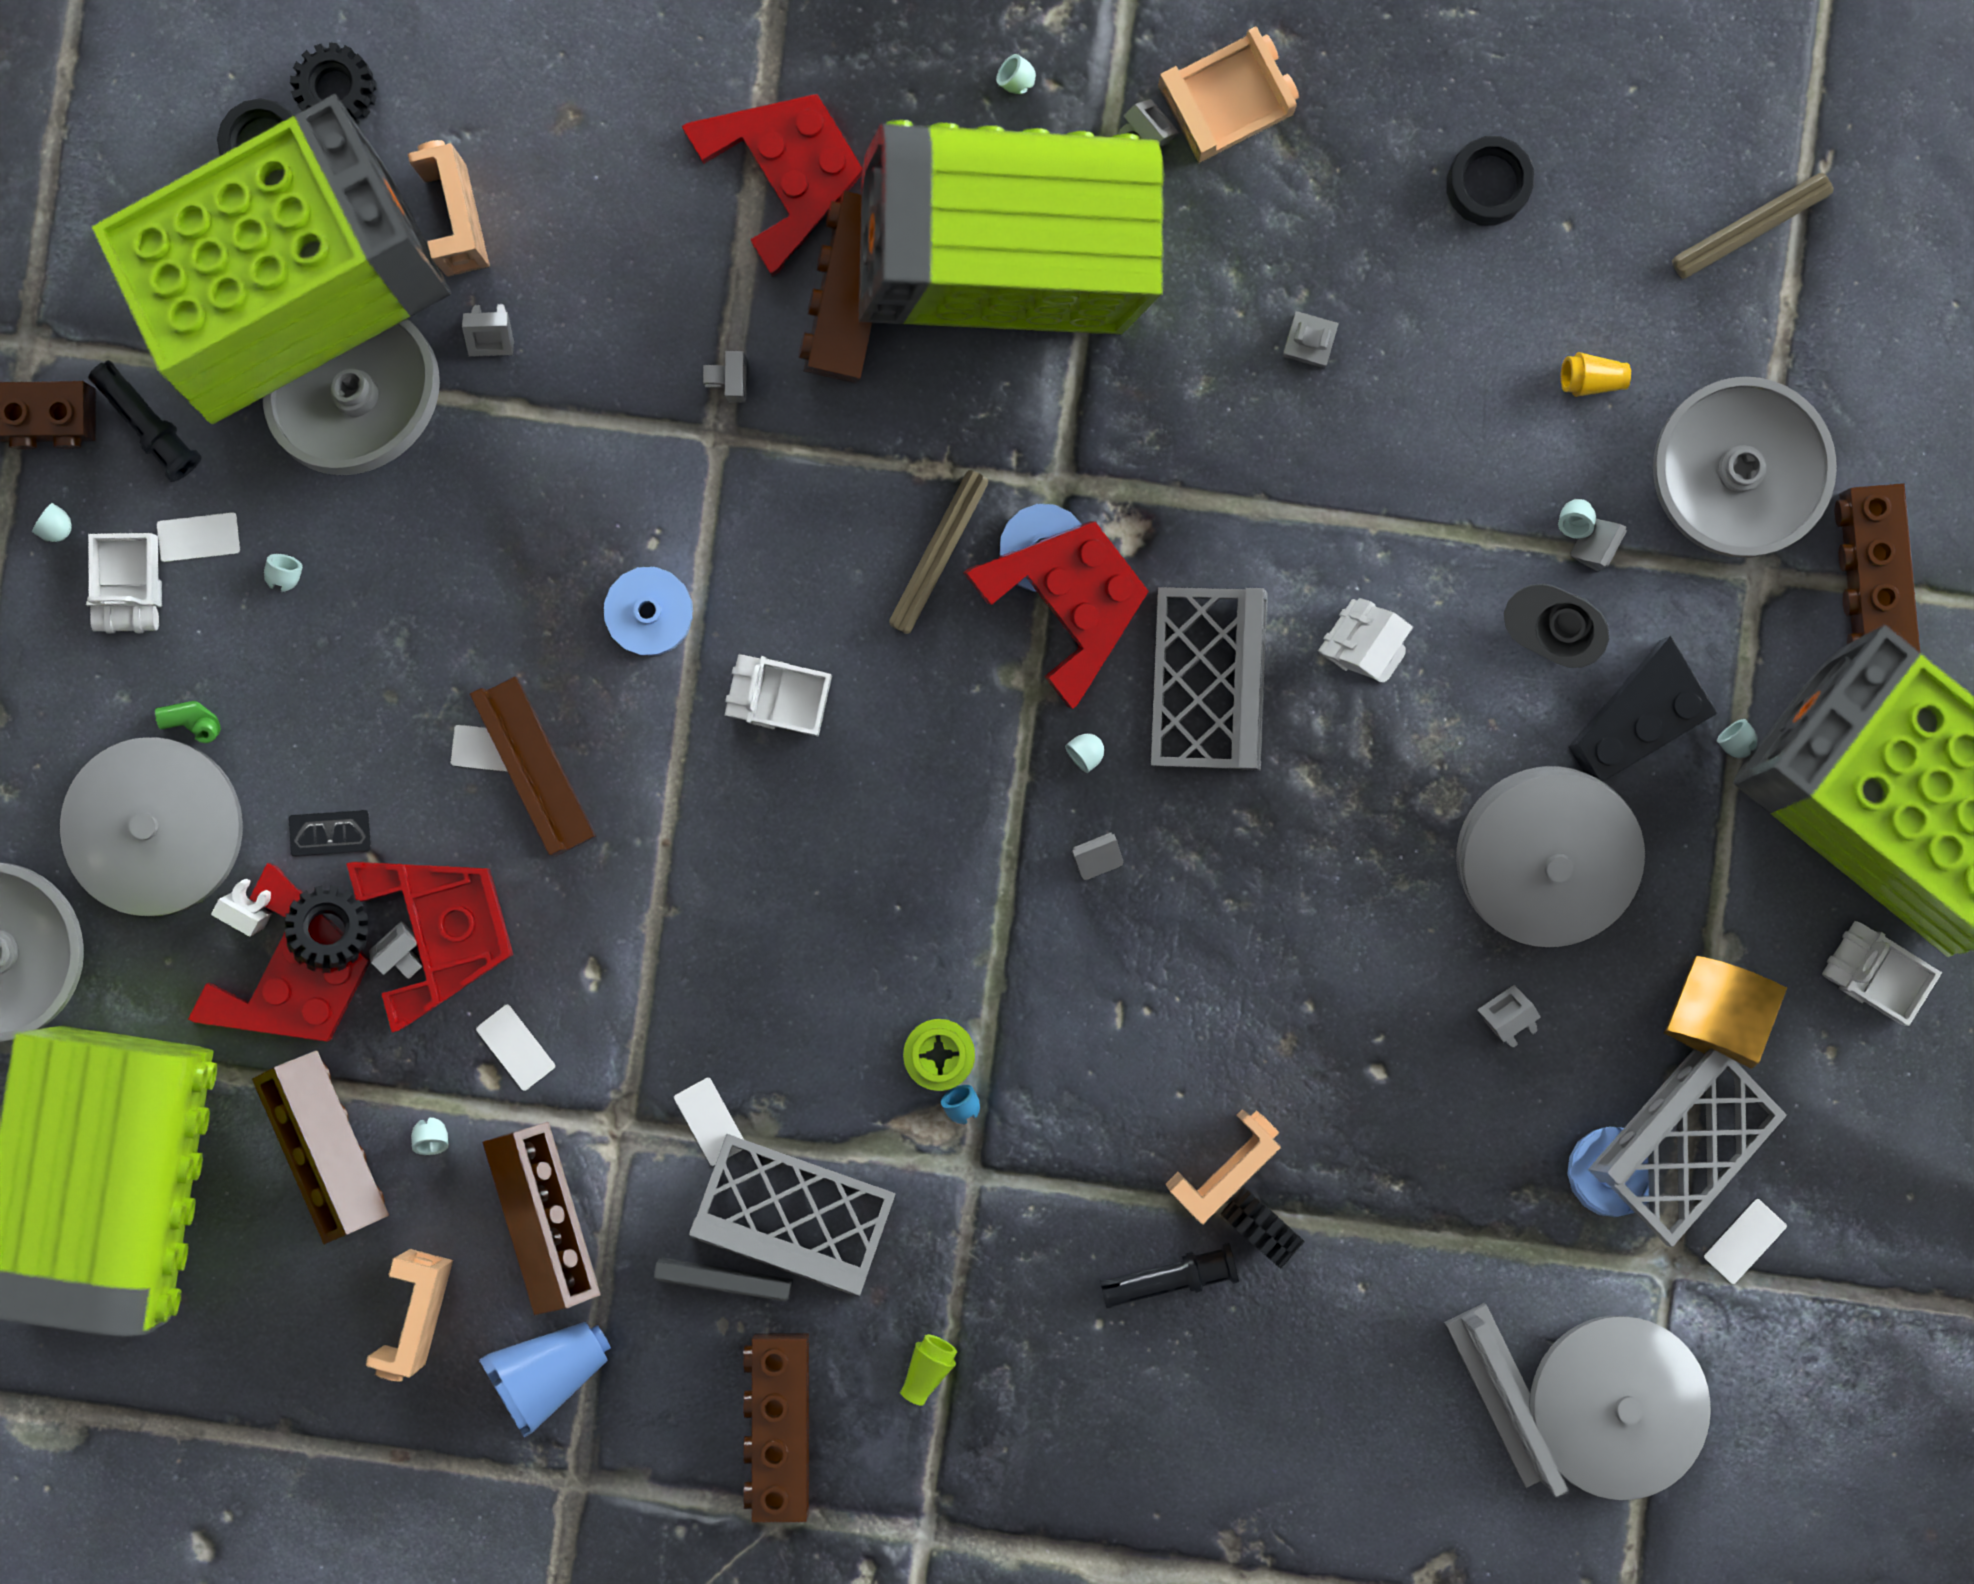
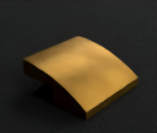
M1696 956L1691 963L1664 1034L1703 1054L1712 1048L1752 1069L1760 1062L1787 987L1746 969Z

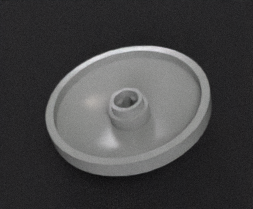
M406 319L263 397V408L268 427L277 442L295 460L312 470L332 475H353L374 470L404 453L419 438L428 425L439 395L440 378L438 363L428 341L410 320Z
M1735 377L1720 380L1703 387L1688 397L1673 411L1663 426L1656 443L1653 459V477L1657 496L1664 512L1673 525L1686 538L1703 549L1736 558H1751L1774 553L1793 544L1807 534L1822 517L1830 502L1837 472L1836 454L1832 437L1816 409L1804 397L1789 387L1772 380L1757 377Z
M145 737L123 741L105 749L92 758L80 770L70 785L64 799L60 817V838L63 853L71 872L80 885L104 905L119 912L138 916H163L182 912L201 903L212 895L232 870L238 857L243 834L242 811L239 799L224 771L211 758L198 749L178 741L163 738Z
M1547 769L1528 773L1511 780L1492 793L1473 816L1466 831L1461 852L1464 884L1469 897L1481 916L1504 936L1514 941L1537 947H1561L1579 943L1597 935L1613 924L1633 900L1639 888L1645 865V847L1640 826L1632 810L1621 796L1607 784L1593 776L1564 769Z
M0 863V1042L14 1040L15 1033L41 1029L64 1009L76 990L83 967L84 944L79 921L73 908L64 895L50 881L27 868L9 863Z
M1598 1317L1585 1321L1564 1333L1542 1358L1531 1387L1530 1414L1561 1477L1583 1491L1607 1499L1633 1500L1644 1498L1665 1490L1674 1484L1690 1469L1697 1459L1706 1440L1710 1424L1709 1389L1701 1366L1693 1353L1678 1337L1667 1329L1650 1321L1635 1317Z

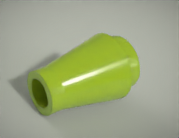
M929 1334L925 1335L922 1342H916L905 1384L900 1394L911 1403L923 1406L930 1394L956 1365L954 1360L957 1353L956 1349L947 1341Z

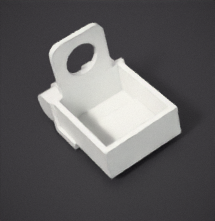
M152 533L88 534L89 597H87L86 605L91 607L92 630L105 631L107 634L115 633L116 631H135V633L157 631L159 615L156 608L162 607V581L158 580V536Z
M1361 598L1358 600L1352 599L1346 609H1342L1340 612V618L1331 632L1327 633L1323 638L1325 641L1318 652L1345 671L1351 670L1374 678L1379 682H1386L1406 653L1405 646L1402 643L1413 626L1394 612L1375 607L1376 605L1371 601Z
M738 654L736 666L732 669V674L734 675L730 693L726 696L725 700L727 702L725 716L747 720V723L771 729L777 727L819 737L832 675L770 660L763 656L760 659Z
M1854 921L1849 931H1845L1843 934V940L1834 955L1830 956L1827 960L1828 965L1822 975L1833 983L1840 985L1839 990L1860 1003L1865 1002L1900 1025L1909 1026L1942 972L1886 938V934L1883 932H1875L1864 924Z

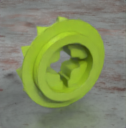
M946 1019L929 1020L918 1025L908 1036L903 1052L904 1064L911 1078L920 1086L934 1091L949 1090L960 1085L971 1073L975 1062L974 1044L967 1031L956 1022ZM936 1035H940L944 1049L952 1050V1052L959 1051V1055L945 1059L944 1067H942L943 1074H938V1067H936L934 1060H927V1057L920 1058L919 1054H926L927 1051L934 1049Z

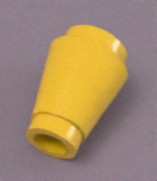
M1577 352L1574 356L1565 357L1561 368L1562 389L1564 392H1572L1575 397L1627 390L1631 381L1629 363H1621Z

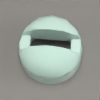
M1013 54L1001 65L997 74V84L1008 92L1023 94L1027 92V87L1030 88L1034 85L1036 73L1033 66L1026 59L1018 54Z
M1574 499L1566 503L1561 510L1558 521L1560 531L1566 536L1576 539L1590 536L1596 522L1595 510L1584 499Z
M51 503L39 517L32 533L48 542L62 541L70 534L72 528L70 517L63 509Z
M269 555L264 568L265 581L271 589L278 585L282 586L281 592H286L297 585L303 566L300 561L288 555Z
M1741 719L1728 726L1718 736L1717 742L1731 757L1741 759L1746 758L1751 754V750L1756 749L1758 737L1748 721Z
M1093 734L1078 735L1065 745L1071 759L1085 773H1089L1101 762L1104 755V746L1101 739Z
M431 1117L428 1119L427 1124L424 1120L418 1121L412 1130V1150L421 1155H435L447 1150L448 1133L445 1125L440 1120Z

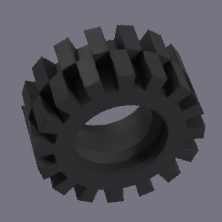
M329 42V48H324L322 44L315 45L316 52L313 54L306 50L301 54L305 59L303 63L300 64L296 61L293 66L296 76H290V84L294 88L291 93L293 99L298 104L297 106L304 111L321 102L322 99L317 91L319 80L328 72L340 71L346 74L350 81L349 92L341 100V103L357 125L360 124L357 118L361 115L367 118L370 114L367 108L369 103L374 105L376 101L373 90H377V86L368 65L358 53L356 54L352 48L344 45V48H340L337 43Z
M330 885V890H323L322 886H316L313 893L309 894L306 890L300 894L298 902L295 900L292 902L289 914L286 913L285 938L289 952L294 953V959L299 964L302 962L306 963L307 969L314 972L317 967L323 968L322 973H331V968L337 967L338 971L346 968V963L351 961L353 964L358 959L359 952H363L366 946L368 919L367 914L363 912L362 903L359 899L354 901L351 892L345 890L344 894L338 892V887ZM321 914L337 916L345 928L341 939L330 945H322L315 942L308 932V927L316 916Z
M1245 1187L1220 1213L1238 1232L1279 1268H1282L1305 1242Z

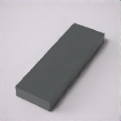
M660 1258L656 1262L654 1273L656 1281L785 1302L791 1295L793 1279L667 1258Z

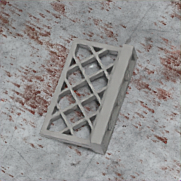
M1158 587L1151 766L1261 771L1268 593L1264 588L1207 589ZM1168 598H1187L1198 611L1178 628L1167 617ZM1194 598L1210 600L1201 607ZM1220 599L1238 600L1237 618L1224 630L1207 613ZM1204 616L1220 634L1204 649L1199 651L1184 633ZM1167 624H1168V625L1173 629V631L1175 632V633H1174L1171 637H1169L1168 639H1167ZM1237 627L1235 643L1228 634ZM1180 637L1196 656L1176 673L1166 662V649ZM1225 639L1236 650L1235 663L1221 675L1205 656ZM1201 660L1214 673L1217 679L1198 696L1182 677ZM1165 668L1173 676L1166 684ZM1235 671L1233 687L1226 679ZM1179 682L1192 696L1194 701L1175 718L1164 706V694ZM1223 683L1234 695V706L1219 719L1203 700ZM1200 705L1216 723L1196 741L1180 722ZM1163 713L1171 720L1164 729ZM1233 716V730L1231 732L1225 723ZM1176 726L1193 745L1180 757H1162V739ZM1219 728L1232 740L1231 759H1213L1201 746ZM1198 750L1205 758L1188 757Z
M1712 1048L1705 1054L1693 1049L1588 1170L1599 1182L1607 1183L1666 1246L1673 1247L1787 1115L1735 1060ZM1726 1069L1734 1077L1735 1097L1716 1098V1079ZM1745 1090H1746L1752 1097H1745ZM1706 1091V1098H1700ZM1757 1102L1769 1115L1757 1129H1746V1103ZM1716 1103H1735V1129L1717 1130ZM1694 1104H1706V1130H1688L1687 1112ZM1677 1124V1131H1671ZM1717 1135H1735L1736 1153L1729 1161L1717 1162ZM1746 1135H1751L1746 1141ZM1677 1136L1678 1163H1659L1658 1145L1665 1137ZM1688 1136H1706L1707 1162H1688ZM1648 1157V1163L1642 1164ZM1718 1167H1723L1722 1170L1718 1173ZM1688 1168H1707V1187L1701 1194H1689ZM1648 1169L1649 1196H1636L1625 1185V1182L1636 1170ZM1659 1169H1678V1195H1659ZM1689 1200H1695V1201L1689 1206ZM1659 1201H1678L1679 1219L1669 1230L1660 1221ZM1642 1202H1649V1209Z
M726 1134L689 1236L703 1243L860 1297L896 1193ZM732 1146L750 1152L758 1169L733 1180L726 1165ZM758 1156L770 1159L773 1162L762 1167ZM780 1164L792 1167L800 1184L776 1195L765 1172ZM800 1170L815 1175V1177L804 1181ZM724 1171L729 1183L717 1188ZM761 1175L771 1198L747 1209L736 1185ZM822 1179L835 1182L842 1199L818 1210L808 1186ZM842 1185L858 1192L847 1196ZM732 1188L742 1212L728 1219L708 1214L714 1196ZM803 1189L814 1213L789 1224L779 1200ZM865 1194L883 1199L884 1202L879 1216L860 1225L850 1201ZM774 1203L785 1227L767 1235L756 1230L749 1214ZM845 1204L856 1228L832 1239L821 1215ZM745 1217L750 1228L733 1222ZM816 1218L827 1242L811 1250L799 1246L792 1229ZM875 1225L871 1239L868 1242L863 1230ZM788 1232L792 1243L776 1237ZM859 1233L866 1248L861 1267L842 1261L834 1244ZM830 1247L835 1258L818 1252Z
M1482 1303L1444 1322L1523 1485L1527 1488L1541 1481L1555 1497L1568 1492L1530 1414V1392L1488 1306Z

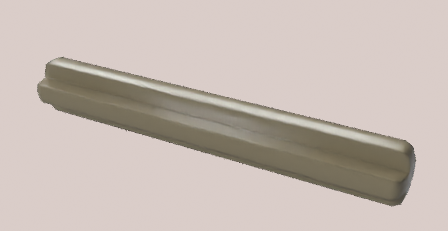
M1819 173L1676 255L1672 260L1676 273L1682 279L1695 274L1825 199L1834 191L1832 183L1824 173Z
M972 470L966 472L889 619V624L896 630L906 634L912 631L988 485V479L982 474Z

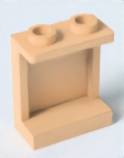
M1256 26L1249 29L1244 38L1181 70H1178L1177 66L1160 74L1158 86L1198 163L1294 114L1297 106L1295 100L1299 98L1297 88L1290 75L1285 74L1282 76L1275 63V60L1279 57L1273 41L1268 35L1262 37Z
M436 140L420 144L418 151L408 153L409 162L424 182L441 179L454 234L427 241L431 259L447 277L490 267L466 163L452 143L445 144L444 141Z
M1243 1109L1236 1115L1252 1131V1137L1198 1190L1179 1172L1166 1183L1169 1191L1202 1225L1281 1148L1274 1140L1279 1132L1257 1110L1251 1116Z
M409 1249L393 1258L389 1276L415 1283L399 1347L383 1345L367 1358L366 1366L377 1369L376 1376L391 1381H402L404 1376L411 1377L426 1365L453 1260Z

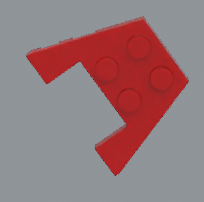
M818 94L697 120L682 126L684 133L703 164L744 141L789 215L787 218L750 239L772 277L778 274L788 258L809 238V234L824 216L828 215L831 201L839 202L843 192L849 191L862 176V166Z
M1089 521L1040 540L1038 543L1001 555L997 559L970 567L963 572L989 605L995 603L1023 578H1027L1079 645L1077 650L1044 676L1067 707L1071 709L1079 704L1149 592L1096 521Z
M369 862L346 863L356 901L359 899L360 902L403 891L425 972L426 981L381 993L391 1032L404 1029L513 956L490 869Z
M267 863L249 899L256 902L259 894L268 890L271 892V899L265 907L286 917V913L289 914L292 902L294 900L298 902L300 894L303 892L284 875V872L278 866ZM323 914L316 916L308 927L311 938L322 945L336 943L344 934ZM284 932L250 1002L212 983H206L188 1020L194 1023L331 1041L371 960L360 951L358 959L353 964L351 961L346 963V968L338 971V968L335 967L331 968V973H322L323 968L316 967L314 972L307 969L306 963L302 962L299 964L294 959V953L288 950Z

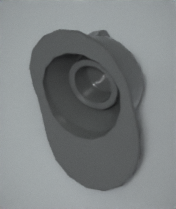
M1534 584L1516 591L1507 602L1504 611L1505 628L1511 638L1521 646L1568 668L1588 666L1595 663L1605 653L1609 642L1608 624L1602 613L1585 598L1551 585Z

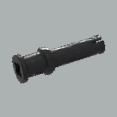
M111 360L100 363L88 375L90 382L101 391L109 403L135 430L136 434L141 438L142 450L146 454H153L166 469L165 476L170 482L182 479L199 464L202 457L197 450H190L177 436V428L172 422L162 421L133 386L120 374Z
M1230 1242L1223 1244L1222 1249L1199 1255L1188 1252L1186 1256H1182L1183 1261L1100 1280L1106 1308L1185 1288H1190L1191 1292L1195 1291L1197 1293L1203 1290V1286L1230 1280L1233 1284L1238 1283L1239 1278Z

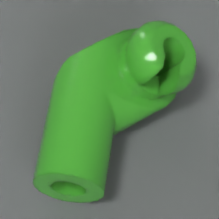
M188 701L155 709V717L160 730L184 725L196 735L195 739L201 743L214 741L220 733L221 726L217 716L197 701Z

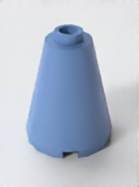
M582 1322L489 1353L480 1358L479 1361L525 1438L533 1433L608 1361L604 1352L611 1347L598 1325L590 1329L586 1322Z

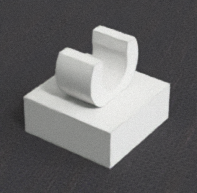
M244 879L234 886L231 893L217 901L211 915L250 937L264 929L272 915V912L264 908L271 899V892L265 890L259 894L256 902L250 901L246 896V889L251 881Z

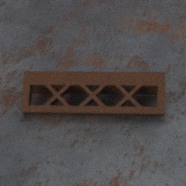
M515 676L489 690L480 688L470 693L549 856H559L597 837L518 677Z

